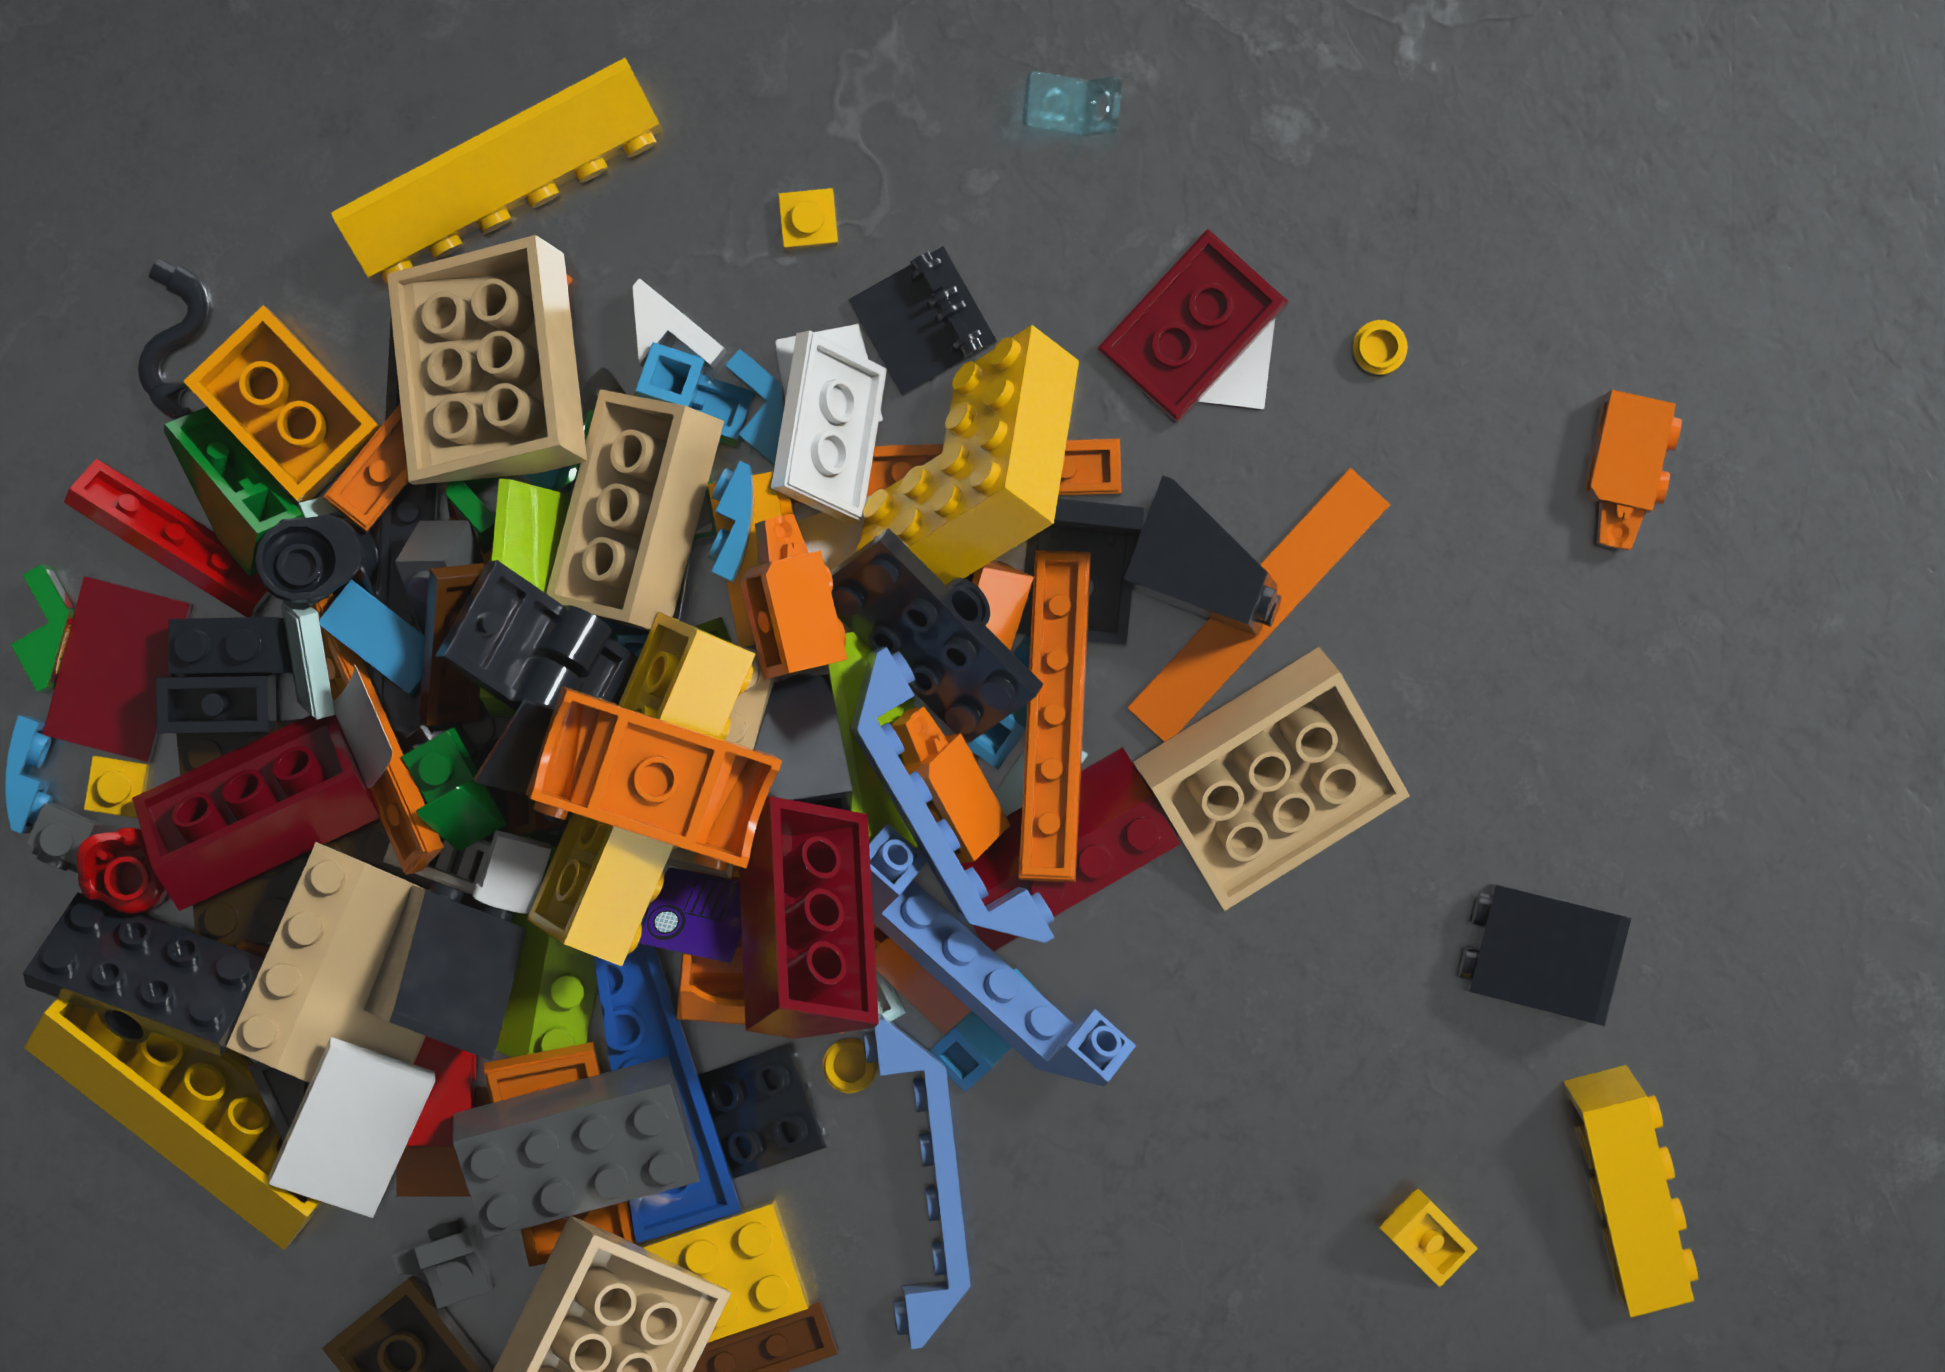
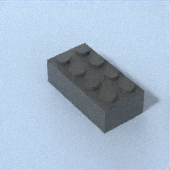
M669 1056L454 1113L453 1145L484 1239L700 1182L698 1151Z

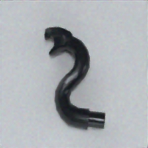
M158 258L153 264L148 278L166 286V291L180 296L188 306L187 315L180 323L156 334L145 345L139 357L138 375L139 381L143 389L150 396L153 405L165 416L175 420L191 412L190 407L182 409L180 405L181 394L189 387L183 381L166 382L161 375L160 364L167 353L189 343L203 330L208 319L210 303L207 289L199 277L180 265L175 267Z

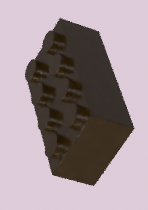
M414 1275L322 1347V1350L340 1372H493V1369L444 1308L437 1309L433 1294L422 1280Z

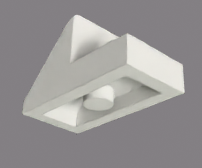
M639 278L632 287L638 359L641 367L644 368L652 342L663 345L672 335L677 341L671 348L705 359L704 363L714 369L727 353L725 348Z

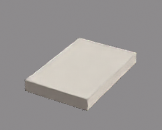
M810 330L796 333L771 489L849 525L863 522V509L869 485L887 372L886 368Z
M330 1037L269 1173V1185L373 1218L436 1081L435 1071Z

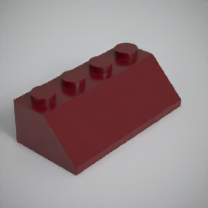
M309 715L132 798L152 870L179 911L200 901L207 900L215 894L311 851L316 842L323 845L380 818L336 715L316 719Z
M1121 747L1081 770L1076 882L1019 879L1022 807L1006 816L1011 825L974 862L961 863L964 871L973 867L981 878L989 894L982 899L985 906L1013 889L1021 887L1027 889L1030 896L1038 892L1048 905L1053 917L1177 847L1180 845V842L1124 748ZM972 924L980 940L993 952L1020 937Z
M769 796L765 800L760 813L747 868L739 866L745 1030L798 1039L874 1028L879 1025L868 814Z

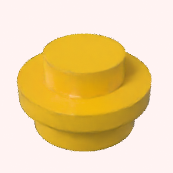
M1374 320L1362 326L1356 333L1352 345L1353 356L1357 364L1366 372L1374 375H1385L1395 371L1405 360L1408 349L1403 331L1394 323L1386 320Z

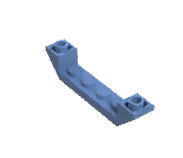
M879 647L870 652L850 730L920 851L929 860L927 863L960 920L1043 943L1055 938L1048 927V924L1054 921V917L1038 892L1030 896L1027 889L1017 887L987 906L982 902V899L989 894L981 878L973 867L964 871L954 853L955 850L961 848L956 835L945 819L939 822L935 821L926 805L933 797L917 771L908 774L898 755L904 752L905 749L893 727L888 722L880 726L876 719L915 696L908 685L915 681V677L899 651L891 655L887 647Z
M887 823L869 843L873 923L1036 1069L1100 1086L1106 1085L1136 1045L1096 1009L1075 1025L913 880L929 860Z
M878 1014L879 1025L872 1029L862 1030L866 1063L876 1062L877 1071L880 1076L921 1071L922 1075L920 1079H912L916 1112L926 1111L928 1133L918 1134L922 1167L932 1166L934 1187L925 1188L928 1221L938 1220L940 1242L931 1243L933 1270L935 1276L944 1275L945 1281L901 1286L903 1301L893 1303L897 1336L907 1334L910 1348L918 1349L923 1348L971 1287L947 1072L942 1061L885 1016Z

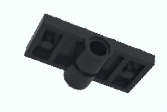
M889 528L830 571L833 579L831 594L837 616L872 651L879 647H887L891 655L899 651L915 677V681L908 684L911 690L955 734L961 733L966 744H969L1035 698L1044 685L986 627L990 619V606L982 590L973 582L963 578L954 579L945 585Z
M498 560L487 562L435 656L515 711H517L524 699L555 706L562 686L619 705L639 658L610 638L612 630L600 618L581 608L572 605H562Z
M77 892L23 972L26 987L98 1012L103 1024L112 1033L126 1041L143 1043L154 1032L222 1056L227 1049V1043L265 958L138 913L118 912L101 900H91L86 898L84 894Z

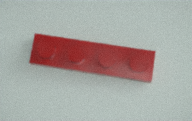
M97 458L69 488L64 500L66 505L243 616L251 617L271 594L263 587L257 574L251 577L247 575L218 540L215 532Z

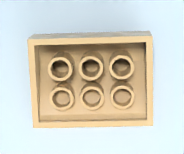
M533 235L387 274L409 483L417 485L538 474L587 461L564 253L538 236Z
M1320 647L1312 650L1133 761L1160 809L1224 911L1410 797L1342 674Z
M316 842L226 1047L309 1083L330 1037L414 1064L426 1036L364 1011V1007L412 885L419 888L422 887Z
M569 1216L493 1372H693L731 1292L613 1233Z

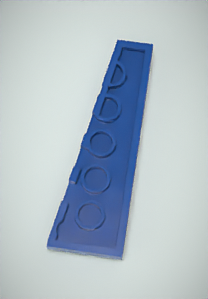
M644 914L643 919H642V921H641L642 928H643L644 923H645V920H646V915H645V914ZM638 943L635 950L627 954L623 966L594 956L611 1071L669 1056L698 1151L700 1182L629 1200L637 1243L741 1212L735 1186L679 1019H676L677 1010L656 947Z

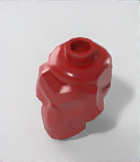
M121 828L115 832L95 834L82 841L77 852L79 887L86 898L101 900L116 911L129 914L151 911L163 902L168 893L152 870L141 829Z

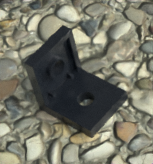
M1058 498L1054 524L1027 540L1024 573L1034 577L1035 550L1090 552V576L1094 582V589L1089 596L1087 642L1126 646L1133 588L1124 580L1137 545L1138 536L1142 531L1144 507ZM1034 578L1017 634L1031 635Z

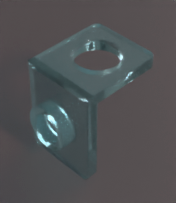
M1037 71L1029 72L1026 77L1022 122L1028 127L1080 136L1114 133L1118 129L1122 79L1107 77L1087 81ZM1106 92L1107 109L1104 117L1099 121L1097 115L1098 102L1101 95Z

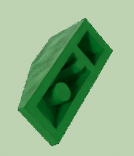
M208 407L165 423L164 433L218 540L249 577L257 574L255 564L257 548L266 532L278 525L280 520L302 518L303 513L252 453Z

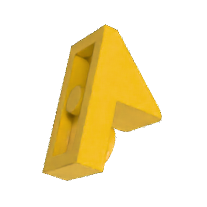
M1419 1189L1412 1192L1404 1202L1398 1205L1379 1227L1439 1287L1478 1249Z

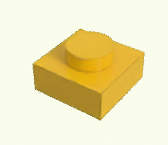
M833 188L778 193L784 250L839 245Z
M93 756L84 810L138 818L132 798L146 792L150 764Z

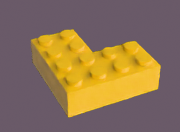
M1030 325L1015 336L1002 339L992 351L975 362L969 361L957 371L952 381L953 394L950 411L945 421L946 434L942 454L923 466H915L904 478L885 490H877L870 496L863 509L864 523L861 539L855 553L889 528L947 585L954 579L967 577L1054 524L1079 360L1036 327Z

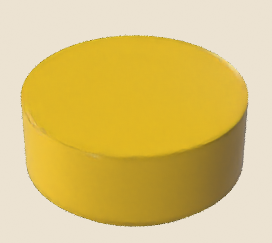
M843 1038L836 1041L829 1047L823 1059V1073L827 1082L840 1092L856 1093L864 1090L872 1083L877 1073L876 1062L866 1063L863 1040L857 1038Z

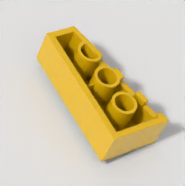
M1627 1065L1563 1081L1568 1101H1572L1583 1119L1584 1124L1575 1126V1130L1589 1169L1594 1168L1596 1176L1590 1177L1589 1183L1601 1220L1606 1219L1608 1227L1602 1228V1233L1619 1298L1631 1318L1693 1302L1694 1297L1690 1282L1699 1279L1691 1249H1682L1678 1231L1686 1230L1687 1224L1679 1198L1671 1199L1667 1180L1674 1179L1675 1172L1668 1148L1666 1146L1659 1148L1655 1129L1663 1127V1119L1656 1096L1647 1097Z

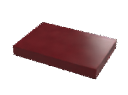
M1207 229L1097 347V351L1178 424L1288 305V300L1214 233Z
M84 576L42 734L151 763L159 735L157 734L156 678L174 675L169 674L168 619L189 618L193 604Z

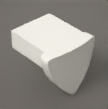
M496 830L481 880L476 883L472 896L496 908L529 914L539 892L550 856L551 847L549 843Z

